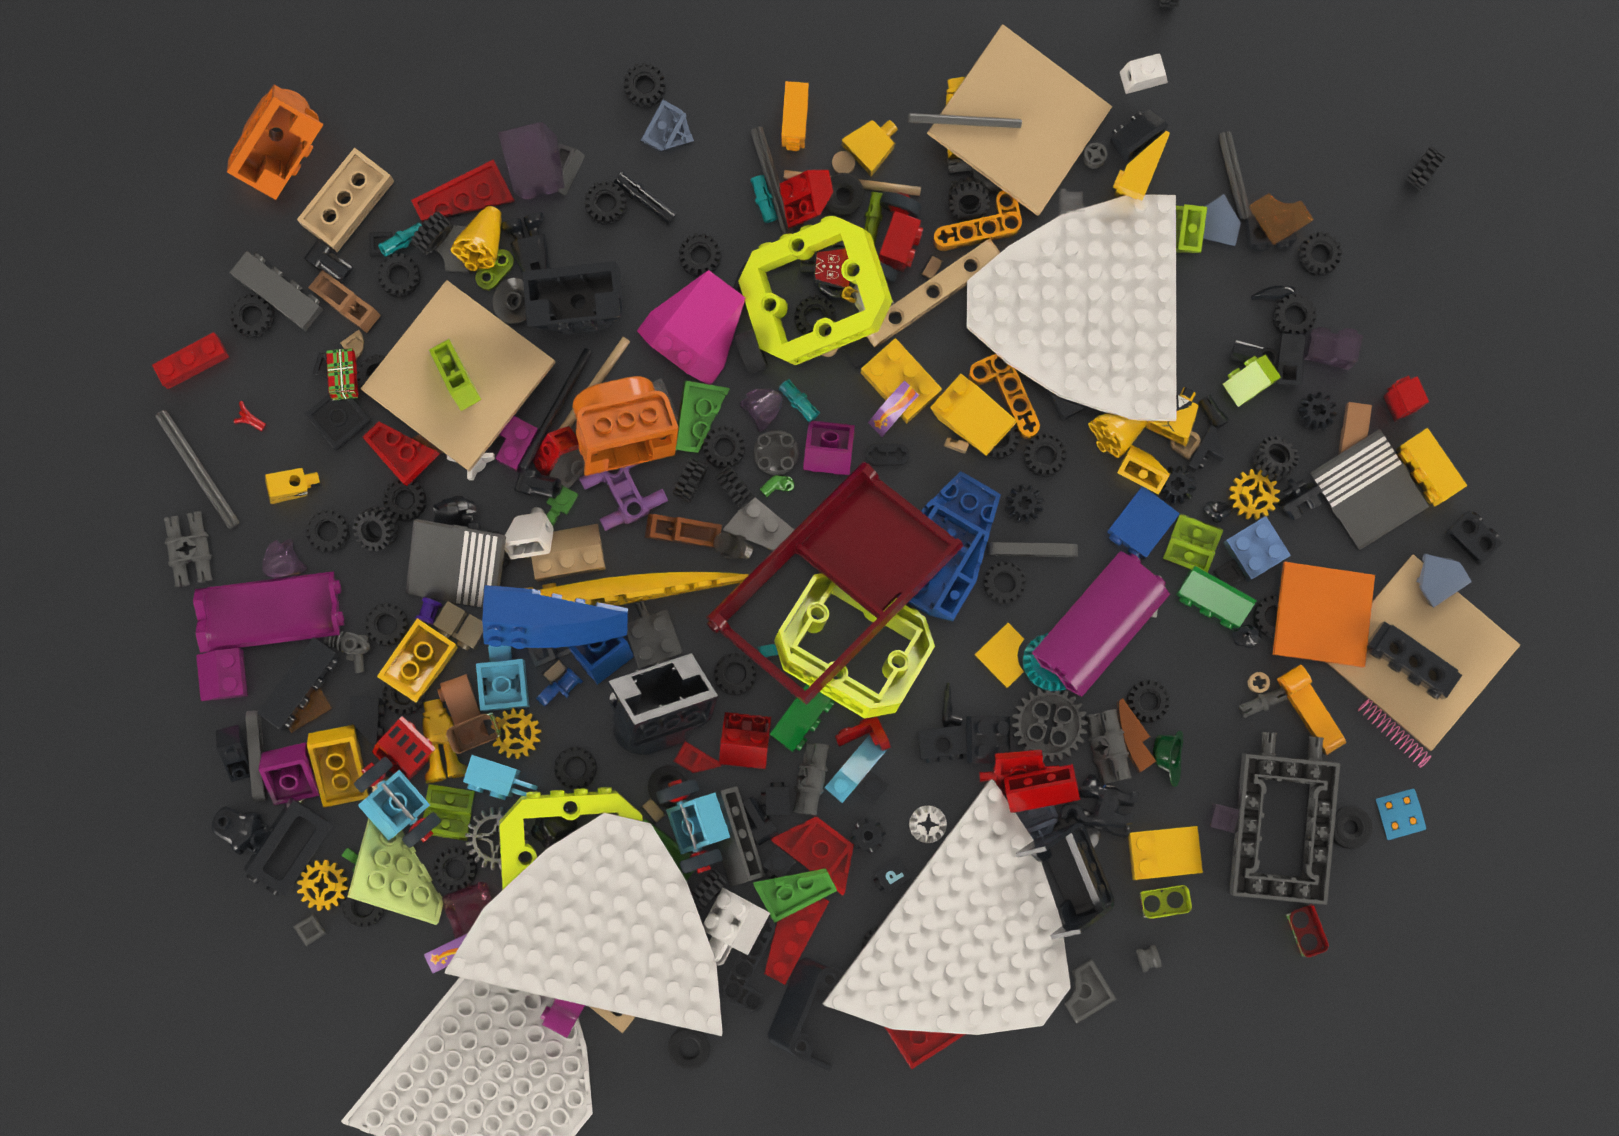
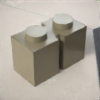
M447 601L433 624L438 628L437 632L448 639L450 636L458 640L456 644L467 651L470 647L476 650L483 639L482 621L469 614L457 634L468 613Z

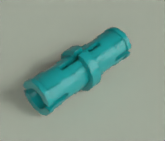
M759 175L751 178L750 181L756 195L755 202L760 207L764 223L776 221L778 216L773 206V197L769 193L765 176Z
M417 222L404 231H397L395 236L379 243V249L382 254L387 257L400 248L405 249L409 247L414 233L422 225Z
M790 379L780 385L779 391L792 403L791 406L794 409L797 408L809 423L820 414L807 399L808 396L805 393H801Z

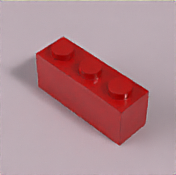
M213 332L154 363L152 366L162 385L170 389L229 358V355L219 336Z
M1406 376L1397 380L1396 383L1387 389L1388 393L1383 396L1394 422L1417 412L1429 402L1418 376L1412 379L1410 376Z
M1073 764L1004 777L1006 797L1011 813L1080 800Z

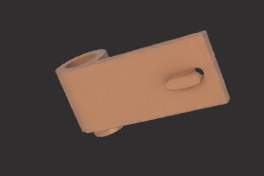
M467 674L440 683L441 688L437 689L441 702L446 701L454 725L481 715ZM482 721L480 731L482 734L489 736L484 721ZM464 728L459 732L461 743L468 745L474 741L475 734L471 729Z

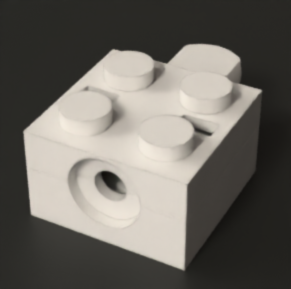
M723 887L703 923L705 932L712 936L709 943L715 957L713 961H716V965H723L732 948L748 955L770 914L768 911Z

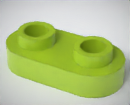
M500 249L498 250V258L494 267L477 271L475 280L482 290L490 291L495 289L513 269L514 258L508 250ZM500 257L506 258V262L504 264L498 263V259ZM485 274L491 275L489 281L483 280Z

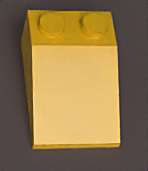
M1165 131L1129 162L1124 171H1119L1113 188L1117 189L1114 196L1118 198L1129 196L1136 200H1143L1170 132Z
M962 374L953 381L930 407L939 421L985 456L990 453L1017 423L1016 419Z
M417 618L377 677L417 703L448 664L458 647L454 642Z
M355 725L308 733L307 748L323 807L367 798L369 796L368 788L361 793L354 785L355 781L363 775L361 771L364 769Z
M1198 826L1129 833L1128 844L1132 880L1203 873Z

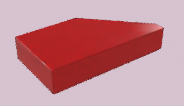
M686 741L673 760L692 773L721 767L722 765L719 764V761Z

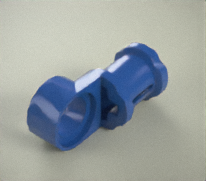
M568 667L565 675L558 682L554 681L552 684H549L538 695L536 700L545 707L559 692L568 698L570 691L578 683L582 684L583 680Z

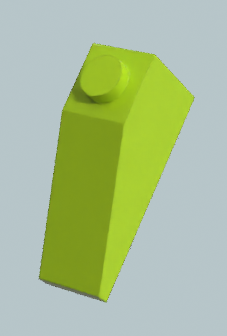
M450 339L429 349L444 383L459 409L462 411L479 402L481 397Z

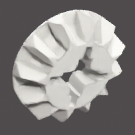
M928 805L922 806L913 812L909 821V827L912 835L917 840L923 843H933L944 835L947 822L945 815L940 809ZM928 814H930L931 822H935L938 826L931 827L929 835H926V828L918 825V823L926 821Z

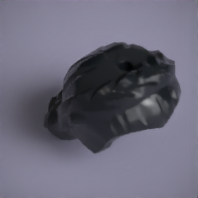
M566 807L563 808L566 812H572L570 809H567ZM562 816L536 818L531 835L534 839L540 841L546 850L551 845L576 831L577 819L567 820Z

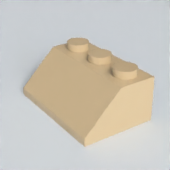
M598 524L554 531L550 553L531 556L534 576L537 582L606 570Z

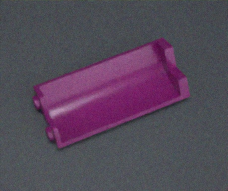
M1120 551L1035 648L1032 654L1041 667L1059 677L1066 689L1082 697L1170 595L1165 588L1166 582L1144 567L1136 555L1132 553L1127 555Z
M333 571L195 589L193 597L197 616L195 633L200 653L340 635V626L344 625L343 612L339 611L338 594H341L340 580L335 579Z

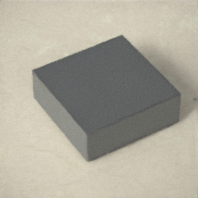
M315 914L310 915L293 926L305 946L327 934Z

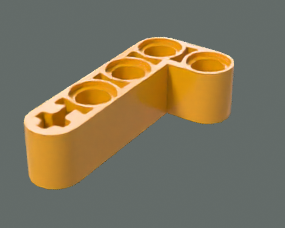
M1004 190L1000 191L995 201L996 215L938 228L933 237L935 248L940 251H948L980 244L988 239L994 241L1015 236L1022 225L1018 201ZM1007 197L1011 200L1012 204L1005 207L1001 205L1000 199ZM1012 219L1017 223V227L1010 229L1005 225V221ZM990 224L994 227L995 231L987 234L983 231L982 227ZM961 230H970L972 237L968 239L963 238L960 235ZM941 235H944L945 238H948L947 243H943V240H939Z
M997 354L975 362L970 368L969 380L978 386L995 380L1010 415L1017 421L1016 426L1018 427L1019 435L1024 439L1035 437L1040 428L1039 420L1016 369L1008 364L1003 370L996 368L994 362L1001 359ZM977 368L983 369L986 376L978 379L974 376L973 371ZM1012 380L1016 384V389L1012 391L1007 390L1004 387V382ZM1021 401L1025 404L1026 408L1024 411L1018 412L1014 409L1013 403ZM1029 414L1026 418L1028 425L1034 426L1032 432L1023 429L1026 425L1023 417Z
M1301 664L1277 678L1279 685L1284 688L1285 695H1287L1288 700L1312 737L1324 738L1322 752L1326 756L1346 744L1343 734L1311 686L1312 679Z

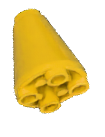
M487 206L481 210L457 236L451 247V252L465 263V267L471 271L494 267L498 258L502 214L500 210L493 206Z
M1104 413L1089 423V428L1098 440L1096 441L1097 447L1102 452L1108 451L1116 458H1119L1127 452L1147 425V421L1130 420L1119 415Z

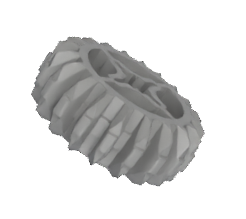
M490 807V815H487L485 810H482L481 815L483 819L477 816L473 817L474 821L477 822L476 826L468 824V827L474 831L473 833H465L466 837H472V841H468L465 844L466 846L473 845L474 849L468 853L470 855L478 854L474 859L476 863L484 859L482 867L486 868L488 863L491 862V870H495L496 863H499L501 870V858H498L500 842L499 845H495V841L486 838V836L492 837V835H495V832H499V821L504 816V808L499 807L498 814H495L494 807ZM496 819V824H494V828L490 833H479L484 824ZM524 831V836L529 835L528 831ZM478 840H484L490 844L491 857L481 850Z

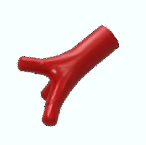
M240 401L241 411L239 415L242 417L234 419V423H247L262 432L267 424L253 416L247 410L243 401Z

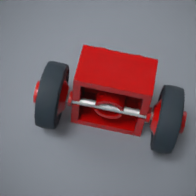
M884 192L880 199V205L892 212L893 217L879 253V261L887 284H894L898 273L896 270L904 272L906 266L911 267L916 251L913 249V246H918L924 228L920 227L921 220L916 218L919 216L922 206L906 194ZM856 267V272L859 273L860 268Z

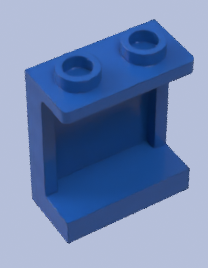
M1142 486L1107 533L1110 534L1109 539L1119 546L1123 544L1129 549L1127 551L1129 554L1132 553L1144 560L1180 513Z

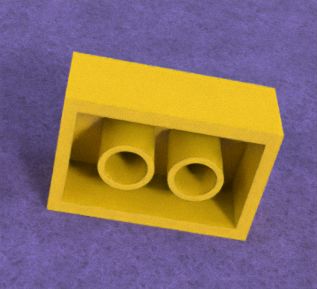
M896 338L861 368L860 373L885 401L904 380L919 394L900 416L906 424L942 392V388Z
M1428 428L1396 449L1398 452L1396 455L1399 460L1411 471L1409 474L1416 485L1419 484L1422 487L1424 498L1429 504H1433L1434 507L1467 486Z

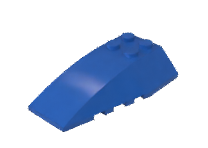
M960 471L925 505L921 512L955 539L961 540L963 547L908 604L929 616L950 621L955 619L977 581L1001 494Z
M485 585L483 638L484 644H489L492 647H500L502 645L523 649L525 647L558 648L579 646L625 636L628 633V608L599 602L595 606L585 604L584 599L576 598L575 602L563 600L562 595L555 593L548 597L540 595L541 591L535 589Z

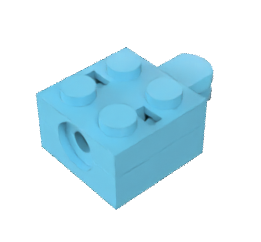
M489 645V662L476 664L480 711L487 712L529 707L525 660H512L511 646L501 645L500 647H492Z
M471 755L463 782L468 783V789L483 793L484 789L491 791L489 796L505 800L506 796L512 798L513 794L526 796L527 792L515 789L516 785L536 791L538 789L536 785L518 780L520 770Z

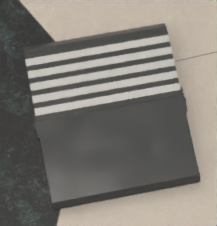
M1380 429L1310 472L1331 505L1333 514L1340 519L1359 550L1429 507L1411 479L1407 467L1399 460Z
M419 519L414 520L406 593L443 600L444 602L449 601L454 604L459 603L483 608L485 585L500 586L506 536L469 529L459 525L453 526Z

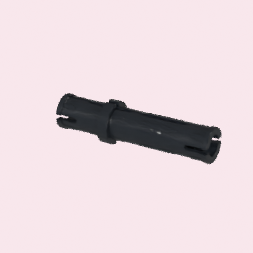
M624 171L620 172L614 180L615 184H618L630 194L629 197L631 199L635 198L666 222L667 225L677 215L676 212L644 189L642 183H637L625 174Z

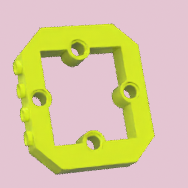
M827 216L822 218L818 224L803 226L799 232L784 234L779 238L780 240L773 243H763L759 246V249L752 251L740 276L739 285L743 296L746 297L745 304L761 350L793 365H798L879 331L893 301L871 233L836 216ZM843 240L849 259L842 265V275L848 281L858 285L865 310L837 322L828 318L819 319L814 325L813 332L788 342L781 322V318L787 313L788 304L783 298L772 293L766 272L797 259L808 260L816 251ZM804 242L803 249L798 251L799 244ZM859 267V273L853 276V270ZM776 301L775 309L770 311L771 304ZM831 327V333L825 337V330Z
M822 573L813 575L774 639L783 670L809 686L835 661L827 664L798 646L807 631L817 633L825 626L829 617V610L824 604L831 593L862 611L869 621L874 622L877 619ZM905 605L885 625L911 640L905 652L895 650L888 655L882 667V672L888 680L879 694L850 678L846 666L836 675L838 679L833 678L820 692L863 718L896 713L935 647L926 617L914 608ZM811 615L817 616L819 620L814 619ZM892 663L899 665L900 668L895 667Z
M612 787L597 788V792H588L586 788L574 789V793L564 794V790L550 791V795H541V792L537 791L527 792L526 796H521L499 821L502 890L537 858L533 846L526 844L524 840V818L562 816L567 820H574L580 815L617 812V816L643 821L641 812L616 790L612 791ZM573 801L576 803V808L573 812L564 811L563 808L566 802ZM527 851L531 853V859L528 862H521L518 859L521 852Z

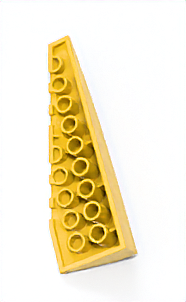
M667 572L626 575L556 586V583L542 585L543 589H540V595L551 597L552 593L562 595L563 600L575 602V599L579 598L584 599L585 604L595 606L599 602L619 606L741 583L749 574Z

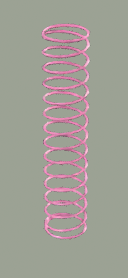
M1370 699L1366 700L1361 705V707L1358 709V712L1370 703ZM1368 708V709L1366 710V712L1363 714V716H1364L1368 711H1370L1372 708H1370V709ZM1378 715L1377 718L1373 721L1372 724H1374V723L1379 719V718H1378L1379 715ZM1382 720L1376 728L1382 725L1385 721ZM1386 725V726L1384 727V729L1381 731V733H1382L1386 728H1388L1390 725H1388V726ZM1398 731L1395 733V735L1392 737L1390 741H1392L1397 736L1396 734L1398 733ZM1402 736L1395 743V745L1403 739ZM1405 741V742L1403 743V745H1402L1399 749H1401V748H1402L1404 745H1406L1409 741H1407V742ZM1412 745L1411 747L1409 746L1407 750L1404 752V754L1414 745ZM1416 748L1408 758H1410L1416 752ZM1422 750L1420 751V753L1418 754V756L1414 759V761H1415L1416 759H1418V758L1422 755V754H1421ZM1431 755L1422 759L1418 766L1420 765L1419 768L1429 761Z

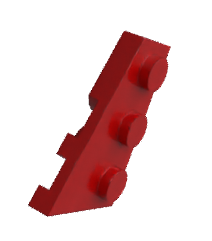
M380 421L363 436V439L406 486L440 454Z

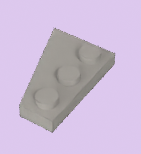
M755 497L735 514L722 531L773 551L794 529Z

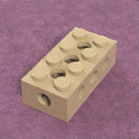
M354 148L297 220L301 226L338 253L394 183V180L390 174ZM359 179H365L363 185L355 186ZM351 197L347 204H341L343 198ZM330 215H336L334 221L327 222V218Z

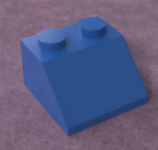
M622 636L602 642L568 646L579 664L597 685L634 657L628 642Z

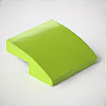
M1187 204L1176 206V252L1201 253L1207 207Z
M1180 513L1163 559L1189 569L1196 566L1208 573L1223 529Z
M428 785L426 801L430 806L425 809L423 818L434 812L441 820L431 830L434 833L432 836L468 840L465 833H468L470 829L468 824L471 823L475 791Z

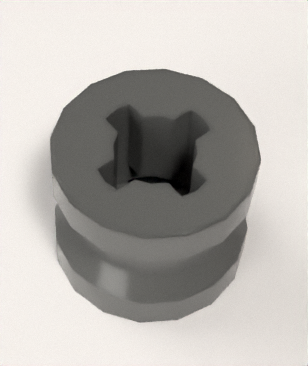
M1100 143L1089 144L1083 155L1085 165L1091 169L1100 168L1107 158V150Z
M1155 945L1149 946L1146 950H1136L1143 972H1147L1152 967H1162Z

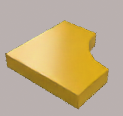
M1009 623L975 654L982 664L1006 688L1024 672L1019 665L1017 656L1019 646L1024 638Z

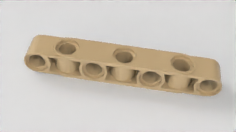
M991 239L986 240L890 306L879 331L866 337L874 348L881 345L967 285V280L1001 252ZM972 262L976 265L977 269L973 272H968L964 265ZM934 288L939 292V295L936 298H930L926 291ZM892 314H897L901 317V322L892 324L888 318Z

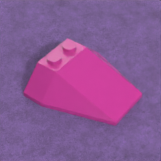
M708 270L651 311L637 332L652 348L684 372L705 384L712 385L725 367L746 297Z

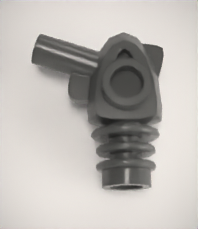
M342 631L340 635L324 637L325 645L336 648L338 651L341 650L342 653L347 654V660L354 661L355 673L364 672L363 654L370 650L368 635H357L352 632L344 634Z

